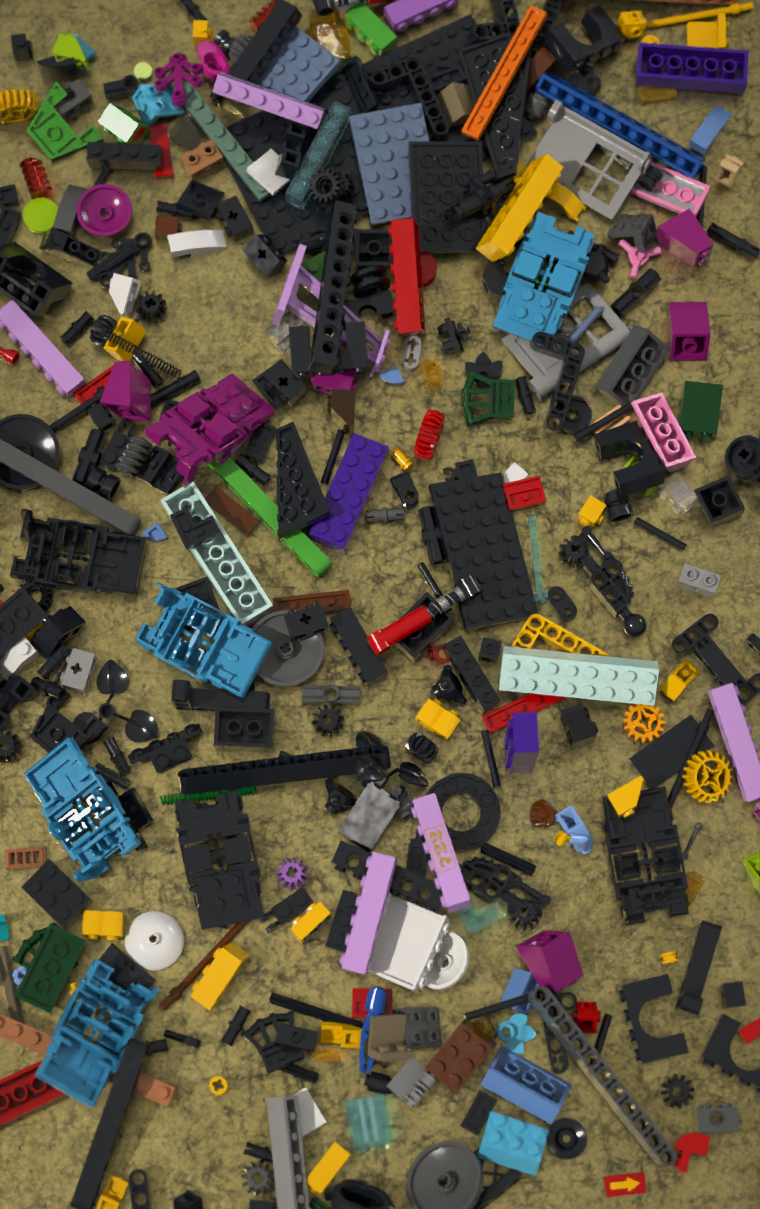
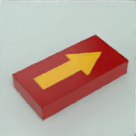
M644 1172L603 1177L606 1197L647 1193Z

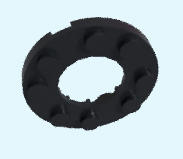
M454 773L438 780L431 786L426 796L433 793L436 794L441 813L446 800L452 795L459 793L473 797L479 804L481 810L480 819L472 829L455 831L445 823L454 851L477 849L492 838L499 825L501 809L499 799L493 788L485 780L469 773Z

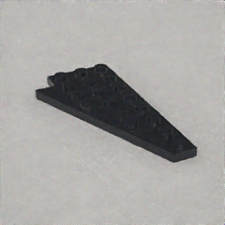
M510 32L458 50L475 105L512 40ZM532 44L483 132L498 181L516 176L533 52Z

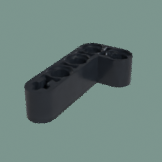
M573 993L553 994L566 1012L575 1008L577 998ZM566 996L573 1000V1005L570 1007H566L562 1003V999ZM548 1010L549 1015L555 1017V1010ZM541 1018L549 1067L554 1074H563L569 1067L567 1051L562 1044L559 1050H553L550 1047L551 1040H558V1038L547 1028L546 1023ZM562 1052L563 1056L560 1055L559 1060L560 1063H564V1066L559 1070L558 1067H554L557 1058L556 1056L552 1058L551 1054L557 1055Z

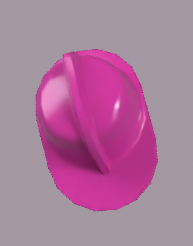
M211 41L200 42L197 46V53L201 61L202 74L210 78L212 82H216L217 75L220 72L228 74L230 66L218 45Z

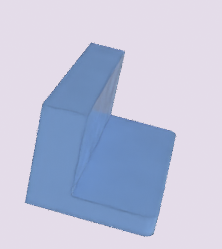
M515 968L500 1002L528 994L531 990L539 987L532 973ZM526 1002L510 1008L518 1013L526 1014L528 1017L532 1005L530 1002Z

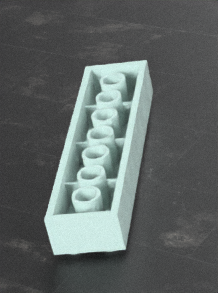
M194 482L187 488L181 487L160 500L169 518L171 514L186 507L195 523L213 515L221 534L190 548V551L232 617L242 622L241 626L249 627L274 611L273 604Z
M503 646L499 690L654 706L659 665L658 661Z

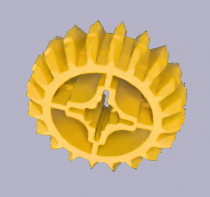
M20 88L7 89L5 92H0V121L2 123L8 122L10 124L29 121L30 118L35 117L40 109V102L34 91L22 90Z
M711 750L699 751L698 755H692V760L686 761L689 767L683 768L684 771H687L686 775L682 776L687 780L683 785L689 786L686 792L692 793L691 797L693 799H698L699 802L705 801V803L718 802L719 798H725L724 793L730 792L727 787L733 785L730 782V779L734 778L733 775H730L733 768L728 767L730 761L724 760V755H719L717 751L712 752ZM707 761H711L716 766L709 768V766H706L704 763ZM707 785L712 791L706 793L701 787Z

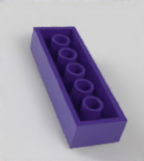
M639 42L635 86L744 94L747 86L749 50Z
M353 433L325 497L331 515L313 524L309 533L311 541L345 554L388 457L389 446Z
M537 712L513 713L512 718L508 719L504 749L507 750L505 769H509V774L533 773L539 753Z

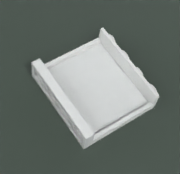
M389 893L368 972L418 993L426 983L425 976L427 971H430L434 965L433 958L435 953L439 952L442 947V937L449 931L450 919L445 915L441 916Z

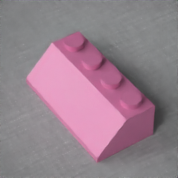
M661 392L631 402L665 469L673 472L686 468L696 456L663 393Z

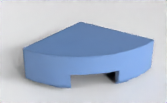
M397 366L379 374L384 382L395 385L405 384Z
M158 522L142 532L146 539L153 542H161L169 538Z

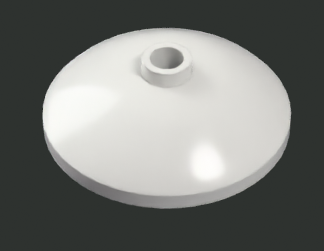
M150 911L136 917L129 925L125 935V948L128 956L145 970L158 971L168 968L178 960L184 947V934L180 924L171 915L160 911ZM156 936V942L151 943L150 937Z
M448 931L442 937V947L439 952L435 953L433 958L434 965L430 971H427L425 976V986L434 990L447 989L456 984L466 972L469 962V951L464 940L453 932Z

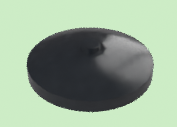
M14 414L0 420L1 440L56 470L60 457V448L55 433L47 423L40 418L28 414ZM0 462V484L16 490H28L40 486L38 483Z

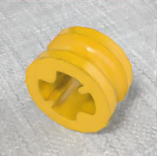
M672 951L660 954V957L663 958L662 965L680 961L676 957L678 952Z

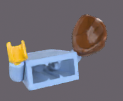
M543 799L532 804L529 814L533 826L548 827L555 821L559 822L565 832L559 831L554 837V840H557V845L562 847L568 841L577 852H582V854L591 852V845L594 844V841L572 805L558 812L553 805Z

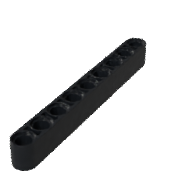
M132 1037L127 1042L70 1204L71 1208H93L150 1045Z

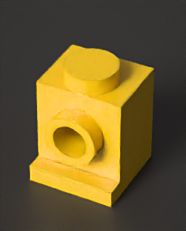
M193 20L194 47H197L202 41L213 42V29L209 28L208 21Z

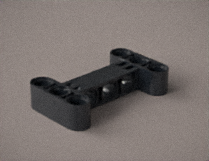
M706 614L672 641L670 653L674 657L681 658L692 650L720 685L733 683L734 686L738 687L739 692L744 691L748 694L747 699L738 697L740 704L746 706L760 695V688L754 684V680H760V673L753 675L747 681L710 637L718 627L719 620L717 616ZM704 621H711L714 627H706ZM696 632L699 638L694 640L689 636V633ZM677 643L682 644L684 650L678 651L674 645Z

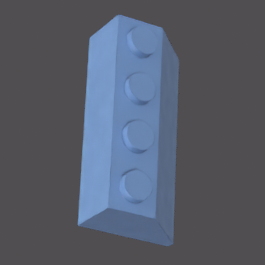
M501 1045L481 1086L552 1125L572 1084Z

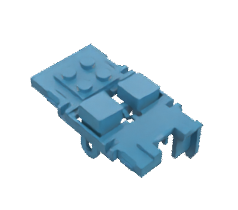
M540 212L537 213L536 219L532 221L529 229L530 233H525L503 288V291L506 293L502 296L499 304L500 308L492 326L529 342L537 332L541 331L555 336L557 329L560 328L563 320L562 316H567L589 261V257L586 255L590 253L594 243L592 240L595 235L578 226L574 235L560 231L553 227L556 221L555 217ZM546 256L551 257L546 271L541 270L544 262L543 258H546ZM554 259L559 260L553 273H549ZM538 275L543 277L538 290L534 289L535 284L522 279L523 277L535 282ZM546 279L550 280L548 283L550 288L566 293L568 297L547 289L546 293L541 292ZM535 338L537 345H544L541 338Z
M157 582L156 585L161 590L154 603L164 607V612L159 617V621L154 628L143 623L134 641L140 643V646L149 651H155L153 653L154 656L207 684L211 681L216 687L224 688L244 699L273 642L254 633L249 627L241 626L242 622L198 598L188 593L182 595V592ZM185 625L189 627L192 625V628L196 629L194 634L185 630ZM184 633L191 637V641L182 642L183 638L179 637L180 634ZM205 634L213 637L214 643L211 644L201 639L202 635ZM200 642L205 646L210 647L211 649L208 652L207 650L198 646V643ZM184 668H187V669H189V670L195 672V674L191 673L190 671H188V670H186V669H184Z
M69 737L23 773V775L34 790L40 803L43 804L41 811L49 822L48 830L55 839L62 842L72 860L81 863L82 868L76 870L73 876L77 881L84 882L97 879L104 872L111 869L112 867L107 858L119 848L121 849L120 854L124 856L130 854L142 843L138 838L136 839V835L128 823L130 821L129 817H123L126 813L111 787L106 784L101 774H95L98 771L97 768L89 766V762L73 737ZM91 793L92 795L87 798L90 807L85 809L79 796L81 795L85 798ZM76 800V801H77V805H78L79 808H78V809H73V810L70 811L68 814H66L64 817H62L60 820L56 821V820L59 819L62 815H64L67 811H69L72 807L75 806V805L73 804V801ZM93 812L96 815V819H103L99 822V827L92 821L90 814Z
M99 959L93 960L85 974L86 978L79 980V986L72 993L54 1029L55 1033L50 1036V1039L53 1041L46 1051L47 1055L44 1056L35 1074V1077L90 1109L95 1106L103 1087H106L110 1074L116 1073L130 1037H134L144 1017L141 1011L144 1010L148 1001L155 998L159 990L156 986L148 990L140 984L135 985L133 982L129 983L126 991L123 990L121 987L113 984V982L108 981L114 968ZM99 1007L102 1008L99 1018L97 1020L92 1019L94 1011L98 1010ZM107 1011L108 1013H110L108 1018H110L111 1020H108L104 1024H102L101 1021L103 1020L104 1014ZM88 1026L92 1027L90 1036L87 1040H84L82 1034L85 1033ZM96 1031H99L100 1033L95 1040V1044H91L90 1042L95 1036Z

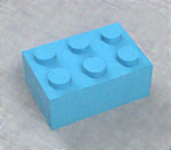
M490 1111L477 1157L535 1176L549 1130Z

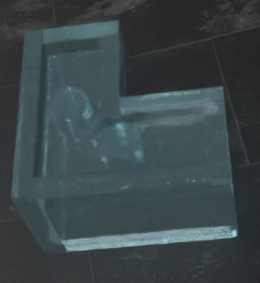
M469 892L472 906L456 911L469 937L505 919V915L501 913L496 901L478 910Z

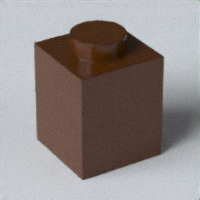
M156 216V240L168 241L167 235L182 233L183 226L179 223L178 217Z

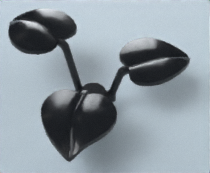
M113 660L107 661L98 674L97 688L100 693H110V696L106 703L99 707V719L102 721L103 718L113 719L118 717L127 721L125 734L131 741L140 743L156 738L158 727L154 718L148 712L134 710L129 719L118 714L116 707L110 703L114 693H122L127 688L129 679L125 670ZM90 712L80 713L74 719L73 724L82 730L94 717V714ZM104 732L86 744H92L97 742L103 736Z
M359 731L355 738L358 747L384 745L378 736L366 731ZM368 756L358 757L355 764L357 781L362 780L361 784L364 788H366L369 782L382 781L385 778L383 768L378 763H375L372 758ZM402 762L400 768H396L387 774L391 777L399 772V777L403 781L416 786L428 787V781L423 771L417 765L410 762Z

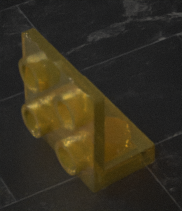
M316 21L305 31L308 36L338 59L347 60L351 58L346 26Z

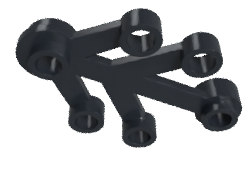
M141 232L132 239L115 238L111 241V246L115 251L130 242L134 246L135 252L116 264L109 273L104 272L100 274L98 282L103 289L110 288V282L109 284H103L105 280L110 281L113 278V274H119L127 264V277L138 280L135 270V255L139 251L141 262L139 263L140 271L143 273L150 271L151 267L148 262L147 249L152 245V238L149 234ZM145 240L146 243L140 244V241ZM116 242L120 243L118 247L114 246ZM106 251L101 252V253L99 254L100 262L103 261V260H102V257H103V256H110V255L113 254L114 252H112V253H108V252H106ZM146 264L148 267L143 269L142 265Z

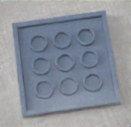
M295 26L289 38L281 46L279 53L274 56L269 67L261 75L257 85L309 102L340 67L342 62Z

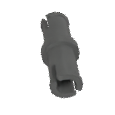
M383 507L381 510H366V522H388V520L405 519L404 507L393 509Z

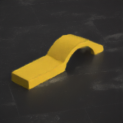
M518 161L517 174L509 179L517 184L527 166ZM553 183L551 186L552 191L546 198L562 207L568 218L577 223L579 220L577 216L581 211L585 212L587 207L568 188L559 183Z

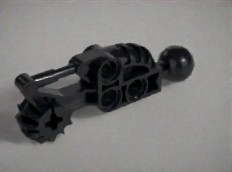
M589 526L583 527L579 536H571L570 541L564 539V544H560L559 549L561 551L558 553L559 557H563L561 562H568V568L572 564H574L575 569L584 568L591 578L589 582L590 589L614 618L617 616L622 618L624 632L630 637L643 635L647 628V622L643 616L632 614L628 609L631 604V598L634 597V592L632 591L634 586L630 584V577L626 576L627 573L623 569L622 563L611 552L605 551L591 532ZM588 541L603 556L601 566L590 555ZM609 568H616L618 573H611ZM594 579H601L603 581V584H596L594 582ZM612 593L614 594L615 598L608 599L606 597V594Z
M473 857L471 861L464 860L462 864L458 863L466 888L485 902L494 903L499 901L508 907L507 915L511 916L509 923L516 922L515 929L520 925L522 926V931H525L526 926L529 930H532L534 928L533 924H539L538 918L542 917V909L549 906L551 902L550 896L543 895L536 889L529 887L508 866L499 863L495 864L492 859L489 861L485 860V857ZM504 873L507 879L501 880L497 874ZM476 877L480 883L473 884L470 879ZM520 887L536 900L519 898L508 889ZM492 888L497 894L491 896L486 890ZM531 904V906H530V908H529V910H528V912H527L528 914H527L525 917H522L521 914L524 913V912H526V910L528 909L529 905Z

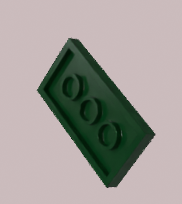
M49 924L14 996L51 1014L86 940Z

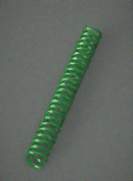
M253 786V791L252 787H249V791L248 787H245V791L244 788H241V791L240 788H237L240 796L243 794L244 796L247 794L250 796V793L254 795V791L256 795L258 794L255 786ZM213 791L210 792V795L209 792H206V795L205 792L202 795L201 793H198V795L195 793V797L191 794V799H195V801L197 799L198 802L200 799L203 801L204 798L206 801L208 798L209 800L212 798L215 800V798L218 799L217 791H214V795ZM176 793L174 799V795L171 794L170 799L168 794L166 799L164 794V801L160 795L161 803L163 806L165 803L166 805H169V803L172 805L173 802L175 804L178 800L182 799V795L179 793L178 799ZM183 794V800H190V795L187 794L186 799V795Z

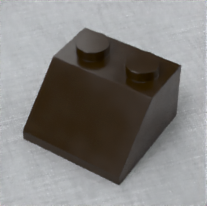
M332 389L331 395H328L327 400L328 413H331L332 420L352 438L354 433L355 392L354 390Z

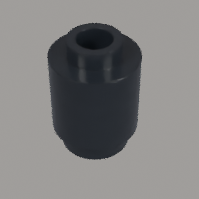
M372 1071L371 1075H366L364 1086H368L367 1091L391 1095L392 1091L387 1085L393 1078H390L389 1075Z

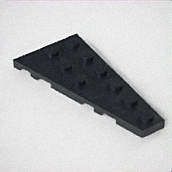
M294 422L276 429V450L278 451V460L276 461L278 468L277 536L279 539L331 515Z

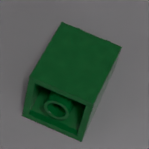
M685 381L681 392L678 423L686 439L695 437L703 441L715 440L718 430L723 385Z

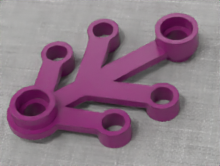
M175 53L169 58L170 63L164 67H157L154 70L155 77L158 79L154 84L157 91H164L175 80V91L171 97L173 105L180 107L187 103L186 94L183 92L182 79L192 84L195 88L202 86V78L199 76L202 73V67L199 63L192 64L188 62L185 54ZM183 68H186V69L190 70L191 73H192L193 75H195V76H192V75H190V74L184 72L182 69H183ZM172 69H175L173 73L166 77V74L168 72H170Z

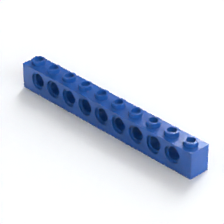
M550 71L542 74L535 88L541 94L554 101L558 100L568 109L644 152L648 151L651 156L692 179L698 176L706 161L703 157Z

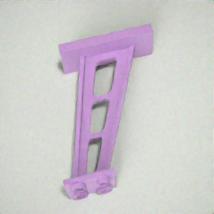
M299 244L272 324L279 326L285 309H288L315 327L317 312L301 302L296 296L298 286L302 285L315 297L319 298L320 282L300 265L307 247L305 245ZM343 305V308L346 309L344 322H361L353 312ZM366 325L367 342L373 347L372 351L367 349L368 364L371 365L369 377L372 378L375 372H379L380 366L384 362V354L391 339L388 338L389 330L385 331L381 339ZM346 332L339 336V341L342 342L341 346L344 348L347 347Z

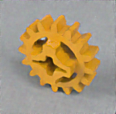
M635 704L634 708L630 705V712H625L624 715L627 718L623 719L622 722L627 724L624 727V731H630L628 737L633 735L635 736L634 741L636 742L639 738L642 744H644L646 739L651 743L653 741L652 737L659 738L657 732L662 733L664 729L660 726L665 725V721L661 720L664 714L658 713L660 707L654 709L651 705ZM636 713L637 720L631 722L633 714ZM642 718L644 721H648L646 726L644 723L640 724ZM657 722L656 729L652 732L651 725Z

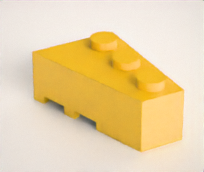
M233 942L222 948L219 947L213 955L215 958L213 963H208L202 972L204 976L201 981L197 980L193 985L192 990L194 992L190 997L208 1010L214 1008L228 989L234 976H237L240 972L239 969L244 961L248 960L251 954Z

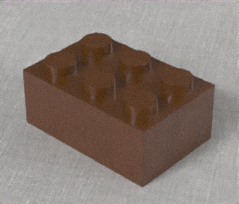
M464 1019L425 1068L457 1094L497 1043L470 1020L465 1021Z

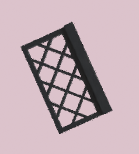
M479 1148L474 1151L476 1156L478 1155ZM484 1159L481 1160L482 1168L484 1166ZM495 1163L494 1172L483 1171L485 1175L494 1176L493 1184L483 1186L482 1189L485 1190L481 1192L477 1203L472 1209H485L523 1178L521 1172L511 1168L505 1174L497 1173V1163Z

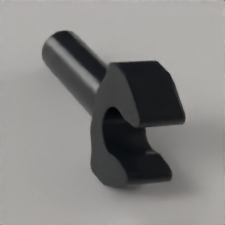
M168 1029L164 1031V1037L195 1048L200 1046L201 1040Z

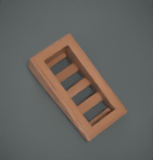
M45 847L4 850L5 868L7 871L40 868L46 862ZM36 852H39L40 863H36ZM28 853H31L32 863H28ZM20 854H23L24 864H20ZM11 855H15V864H12Z

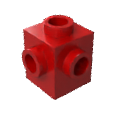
M577 1002L576 1010H572V1020L576 1022L582 1033H597V1023L601 1022V1010H597L596 1002Z

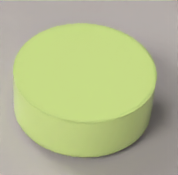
M140 62L134 67V75L139 81H148L152 77V68L148 63Z

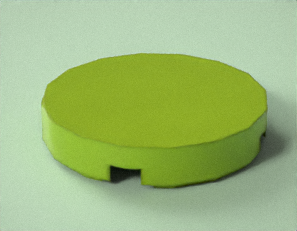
M47 198L31 200L23 211L25 225L34 233L44 234L45 231L53 227L58 207L52 200Z

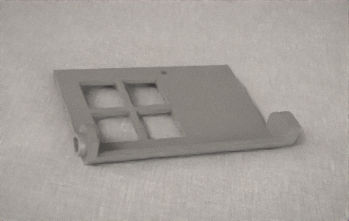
M555 100L547 115L548 120L552 124L526 166L528 167L531 161L547 153L563 166L560 172L562 175L556 183L568 188L584 205L613 221L644 169L647 170L652 162L650 159L651 155L648 151L644 152L563 106L558 100ZM596 144L613 152L602 171L586 162ZM617 155L634 164L623 182L606 174ZM583 166L599 174L589 193L572 184ZM603 177L620 186L609 205L592 196Z
M589 283L576 291L570 308L587 298L594 308L599 306L602 309L598 317L602 316L613 330L599 340L588 329L585 330V333L594 343L585 348V356L580 372L621 346L632 330L629 325H625ZM569 308L568 313L578 324L575 327V332L582 322ZM558 332L555 333V336L563 339L572 335L568 333L564 335ZM509 334L502 339L503 343L533 377L529 380L530 387L542 403L548 399L547 394L555 389L563 360L535 352L530 347L529 341ZM553 344L555 351H562L559 344ZM571 350L572 356L578 358L579 353ZM566 367V373L574 375L573 369Z

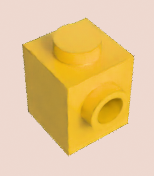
M590 495L578 513L577 519L579 523L594 528L596 524L600 525L605 517L603 513L606 509V504Z

